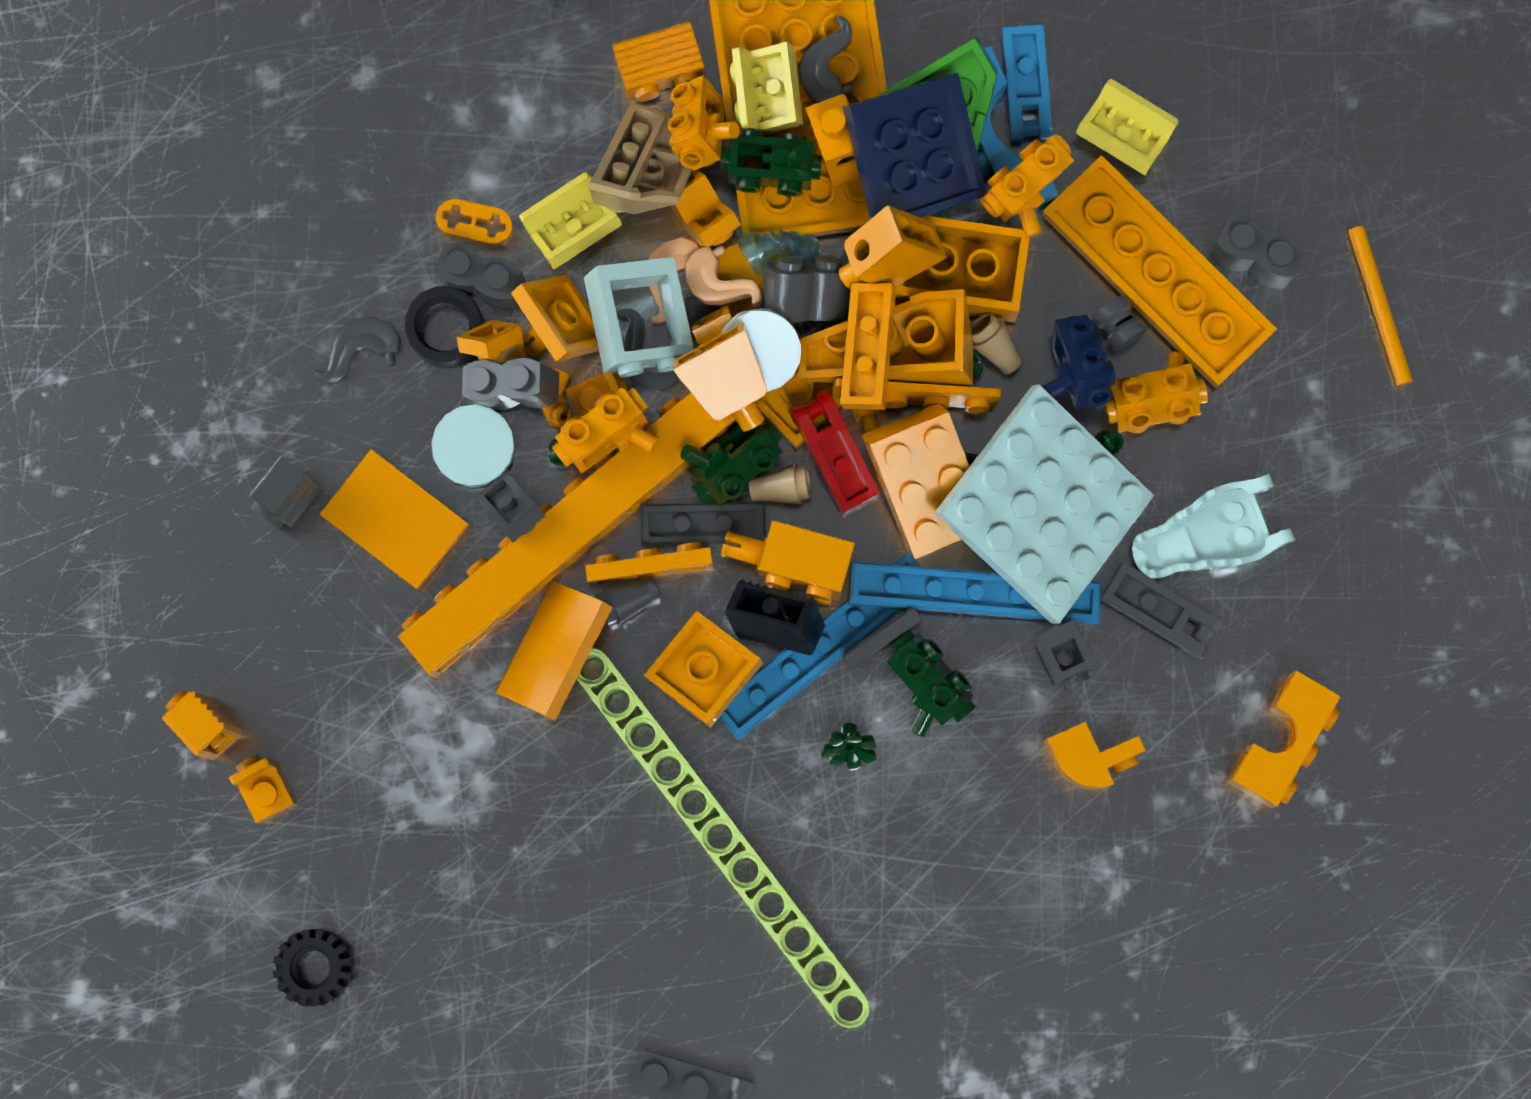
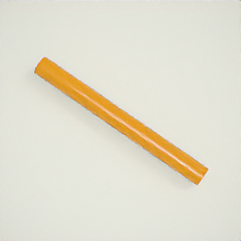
M1364 225L1354 227L1348 230L1396 385L1400 387L1413 382L1365 227Z

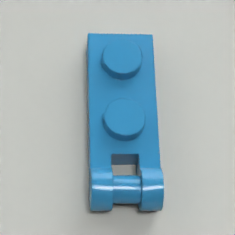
M1044 26L1003 27L1002 45L1005 78L1007 80L1006 92L1010 141L1019 142L1023 141L1024 137L1038 136L1039 140H1047L1052 136V117ZM1037 109V120L1023 121L1022 110Z

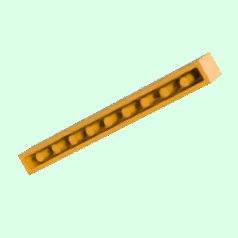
M691 392L682 400L678 397L671 399L659 410L658 413L661 417L649 427L646 426L643 429L660 439L659 445L653 453L644 450L634 443H631L629 447L618 453L612 451L595 464L597 470L584 480L581 476L571 482L563 490L565 497L552 507L548 503L541 507L540 510L545 516L536 523L529 533L520 536L514 542L506 536L499 543L498 546L501 550L489 560L483 557L476 561L466 571L469 576L457 587L454 584H450L440 591L434 598L437 604L425 614L422 611H418L410 616L401 626L404 631L397 637L433 678L438 677L639 509L640 504H645L688 468L691 463L682 460L680 457L681 451L686 444L706 452L708 447L717 443L738 424L734 415L731 414L720 421H715Z

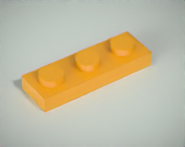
M851 283L840 405L844 409L885 410L896 296V288L893 283Z
M700 542L678 545L677 552L661 554L659 548L639 550L635 552L636 558L619 560L618 554L602 555L594 558L595 564L585 565L587 582L590 587L641 580L650 576L655 578L714 569L710 547L702 548V543Z

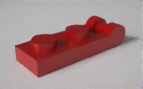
M825 389L814 395L815 400L804 406L799 403L788 410L839 511L844 513L880 492L832 396ZM823 414L828 425L816 431L811 420Z

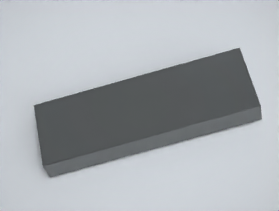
M765 502L725 503L721 507L717 503H710L708 506L704 503L640 504L641 547H677L681 544L700 542L702 546H723V543L727 544L725 543V536L728 530L762 541L766 537Z

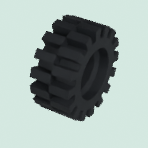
M322 929L302 930V932L289 936V940L280 945L278 948L280 952L278 956H274L273 963L276 964L273 978L278 980L279 984L276 985L278 990L284 992L287 995L285 998L290 1002H297L298 1005L304 1007L327 1005L332 1003L333 1000L340 998L345 993L346 987H350L352 979H350L351 973L355 972V965H352L351 961L353 954L345 946L347 943L342 938H338L335 933ZM310 951H318L324 954L330 965L327 978L317 985L306 983L300 977L298 971L300 959Z

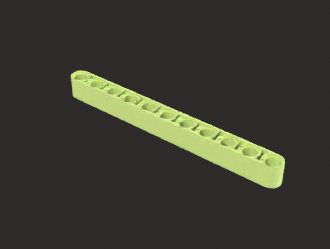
M592 648L586 661L593 658L603 661V674L596 680H588L583 677L581 669L577 681L832 1018L840 1026L846 1028H856L862 1025L869 1014V1003L865 995L610 659L602 651ZM622 691L629 696L630 703L628 708L619 714L610 712L607 707L608 698L611 694ZM640 725H649L655 731V739L647 747H638L632 740L634 730ZM666 758L676 759L681 765L679 776L672 781H664L658 775V766ZM690 792H700L706 798L707 804L704 811L698 815L687 814L683 808L685 796ZM717 825L727 826L732 832V841L724 849L713 848L708 840L710 830ZM742 859H751L758 866V875L750 883H741L734 875L735 865ZM774 892L782 897L784 909L779 916L769 918L761 912L759 903L765 894ZM793 927L805 928L810 935L809 946L801 952L792 951L785 942L786 933ZM820 961L830 962L836 969L835 980L827 986L816 984L811 977L813 966ZM845 996L857 997L862 1003L861 1014L854 1020L843 1019L837 1011L839 1001Z

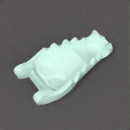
M1270 474L1255 479L1224 484L1209 490L1192 505L1170 517L1164 524L1137 535L1133 540L1132 551L1134 561L1140 572L1151 579H1156L1181 571L1237 567L1261 560L1279 548L1296 541L1291 528L1280 530L1273 535L1271 534L1256 494L1274 487Z

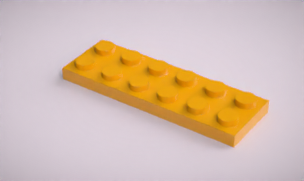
M1102 155L1043 210L1042 216L1121 295L1126 294L1133 307L1178 352L1182 353L1185 359L1216 389L1276 332L1277 328Z

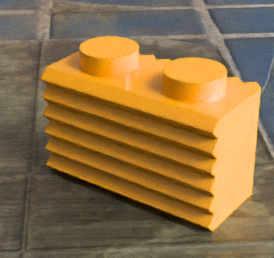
M690 21L612 44L613 53L628 100L636 97L637 101H648L659 96V90L672 88L673 86L676 87L682 82L691 81L702 75L705 76L704 64Z
M186 690L179 692L167 703L166 708L169 711L161 718L195 755L211 760L216 759L242 735V729L236 727V722L230 721L231 717L225 715V710L219 709V704L214 703V698L198 692L189 691L187 693Z

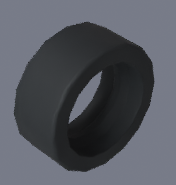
M435 286L421 292L410 303L405 315V334L411 348L424 362L438 368H455L469 362L475 355L460 353L458 347L445 351L430 347L424 341L421 333V323L425 314L432 307L439 304H452L466 313L469 320V330L484 324L485 321L477 303L465 291L451 286Z

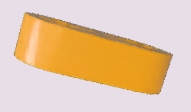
M449 199L444 201L436 211V222L440 231L446 237L453 240L489 248H501L506 246L514 235V226L510 216L504 210L461 199ZM455 210H460L462 218L471 221V224L458 222L455 228H450V224L445 217L446 215L453 216ZM495 219H500L501 226L505 230L504 232L498 231L495 237H490L486 228L478 226L479 223L492 225Z

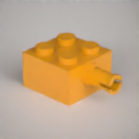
M772 520L768 537H765L764 541L736 534L730 530L727 531L725 536V543L727 544L723 543L721 556L757 565L756 569L759 570L760 580L765 581L769 589L775 587L776 591L782 589L784 593L789 590L791 591V589L802 591L807 594V599L813 596L816 603L830 606L831 600L841 601L854 554L855 543Z

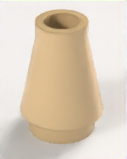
M985 313L970 324L973 348L996 365L1003 374H1010L1021 366L1023 358L1018 353L1001 317H995L993 313Z
M794 463L754 477L749 482L752 502L767 501L802 504V500L811 499L812 487L808 467H798Z

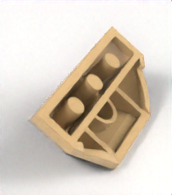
M630 103L590 182L589 189L594 204L607 207L613 212L638 214L679 203L693 170L684 167L671 149L669 141L671 132L667 128L668 121L672 117L670 113Z

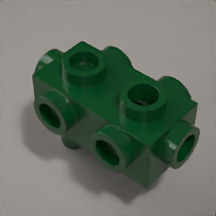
M744 130L737 138L731 139L730 147L723 146L721 171L728 172V183L736 184V190L758 193L761 186L777 187V193L780 195L798 197L802 195V190H811L812 180H820L822 155H814L815 141H807V137L800 134H784L782 138L766 137V134L761 131ZM749 159L756 160L759 163L757 169L745 168L743 165Z
M766 421L762 425H758L745 432L737 424L717 443L708 447L706 452L686 444L681 451L680 457L682 460L692 464L686 469L696 481L691 486L692 490L707 506L712 501H715L721 507L728 500L740 497L748 482L760 472L769 471L775 465L776 458L783 453L782 449L778 446L782 438Z
M908 630L891 645L895 653L886 662L914 693L911 700L920 709L910 729L914 734L925 737L934 718L941 725H944L951 718L958 723L976 707L971 701L973 695L969 691L971 689L969 681L957 669L952 671L941 659L944 656L943 652L931 638L926 637L924 639L919 632L914 635Z

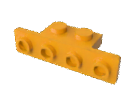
M841 378L835 380L830 390L833 400L841 399ZM888 382L886 408L899 409L906 407L907 404L924 405L925 409L939 403L946 410L949 407L965 408V411L968 413L982 414L995 408L1001 399V389Z

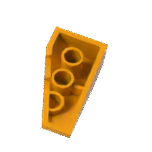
M965 290L921 292L910 296L909 301L896 305L894 308L888 382L950 386L973 385V339ZM842 322L799 339L801 344V356L798 365L799 381L834 383L836 379L843 378L848 322Z

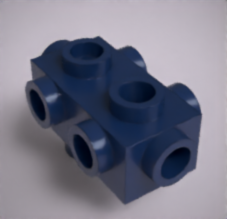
M1087 314L1055 320L1051 349L1058 364L1056 365L1057 378L1042 386L1054 399L1068 391L1075 409L1107 404L1112 398L1110 386L1115 384L1114 366L1110 360L1107 361V354L1103 350L1101 334L1098 330H1094V323L1088 318Z

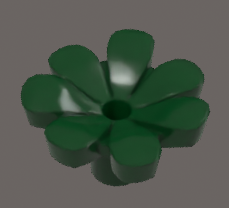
M845 723L841 726V732H832L829 735V743L822 747L821 756L825 759L830 758L829 764L834 767H839L844 762H847L848 770L851 771L862 767L861 760L868 764L876 761V754L873 750L876 748L874 737L872 735L861 736L854 723Z

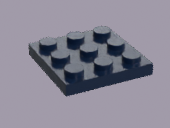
M958 73L941 76L843 106L870 219L888 205L915 216L923 217L981 198L987 193Z

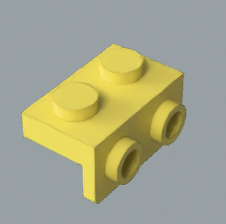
M783 42L754 51H748L741 46L733 48V62L730 65V73L736 85L738 102L735 103V115L741 127L745 130H757L769 134L803 125L794 45Z
M1109 79L1075 133L1141 174L1146 175L1166 146L1179 120L1115 80Z
M584 172L567 182L563 187L540 202L535 203L519 216L531 240L553 270L622 226L615 212L607 207L593 203L589 189L592 177L588 172Z

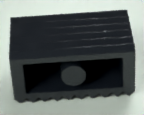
M744 579L738 581L725 610V616H727L735 636L810 656L814 653L825 628V623L813 596L807 599L805 594L799 597L798 593L792 595L790 590L784 593L782 589L777 591L775 587L769 589L767 584L762 587L759 583L753 585L752 581L746 583Z

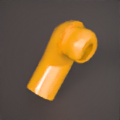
M551 367V369L559 372V402L549 407L541 408L552 427L561 429L568 420L574 417L573 411L563 395L570 374Z

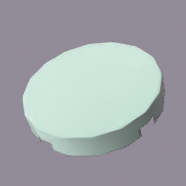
M759 308L736 314L725 324L721 334L743 322L761 368L767 391L780 388L793 377L800 363L801 344L795 327L784 315L771 309Z
M477 404L459 406L447 413L436 426L431 442L433 459L441 473L454 483L469 488L483 487L491 484L508 470L507 468L511 464L515 453L514 435L504 417L492 408Z

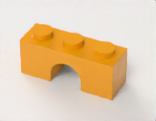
M1297 670L1290 673L1269 708V711L1281 717L1288 725L1290 731L1288 745L1280 753L1269 752L1255 743L1248 745L1228 778L1227 783L1269 808L1277 807L1280 801L1287 804L1299 784L1293 780L1301 765L1307 768L1311 764L1320 748L1319 745L1315 744V741L1321 730L1324 729L1328 732L1337 720L1341 710L1335 706L1341 696Z

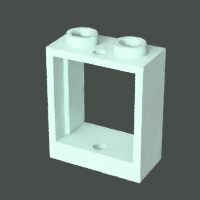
M674 257L599 265L584 277L604 374L618 372L619 377H632L643 373L644 368L657 367L658 372L674 371L673 361L694 349ZM658 285L671 346L625 352L612 291Z

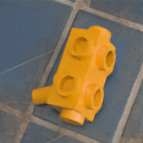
M704 75L678 84L670 94L674 107L672 109L673 116L667 124V128L671 132L669 141L671 149L679 158L680 163L684 167L695 171L721 160L723 139L737 138L740 134V127L737 122H724L725 109L723 97Z
M1057 134L1052 135L1043 144L1038 139H1035L1018 155L1023 160L1012 171L1006 165L987 181L992 188L980 199L986 211L995 218L1000 216L1004 222L1013 216L1019 215L1026 238L1042 233L1035 209L1045 201L1040 192L1075 161L1070 156L1071 149L1066 141Z
M1171 352L1168 354L1165 369L1115 380V384L1110 386L1112 398L1107 404H1104L1108 423H1116L1119 432L1129 431L1131 433H1142L1150 425L1164 422L1176 425L1183 424L1189 417L1201 415L1200 404L1208 402L1205 381L1203 378L1196 379L1191 363L1183 365L1185 357L1182 353Z
M622 387L616 392L610 391L602 395L596 401L595 408L584 416H576L568 420L561 427V433L555 436L558 443L552 446V449L566 468L574 463L582 474L616 448L622 451L629 447L631 443L653 453L657 449L660 439L643 430L649 425L642 413L648 408L643 399L634 388L626 392Z

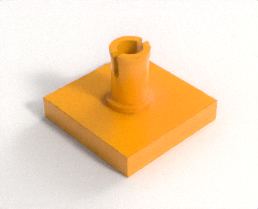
M567 274L522 283L511 292V295L532 325L530 330L522 334L524 345L528 341H532L525 348L529 355L537 357L547 348L554 360L558 362L599 351L590 308Z

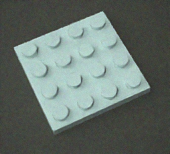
M1034 385L1023 396L934 514L1051 624H1059L1154 495L1041 385Z

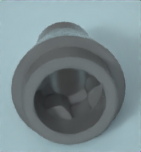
M651 576L642 580L603 587V592L595 595L596 599L613 607L605 622L607 626L614 623L621 625L652 602L660 600L659 591Z

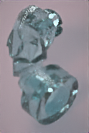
M780 229L779 234H774V230L765 234L751 231L737 240L744 257L757 275L764 273L765 264L774 263L775 256L779 255L778 253L782 257L799 258L803 260V263L816 261V257L820 256L818 240L812 234L804 235L794 230L784 231Z

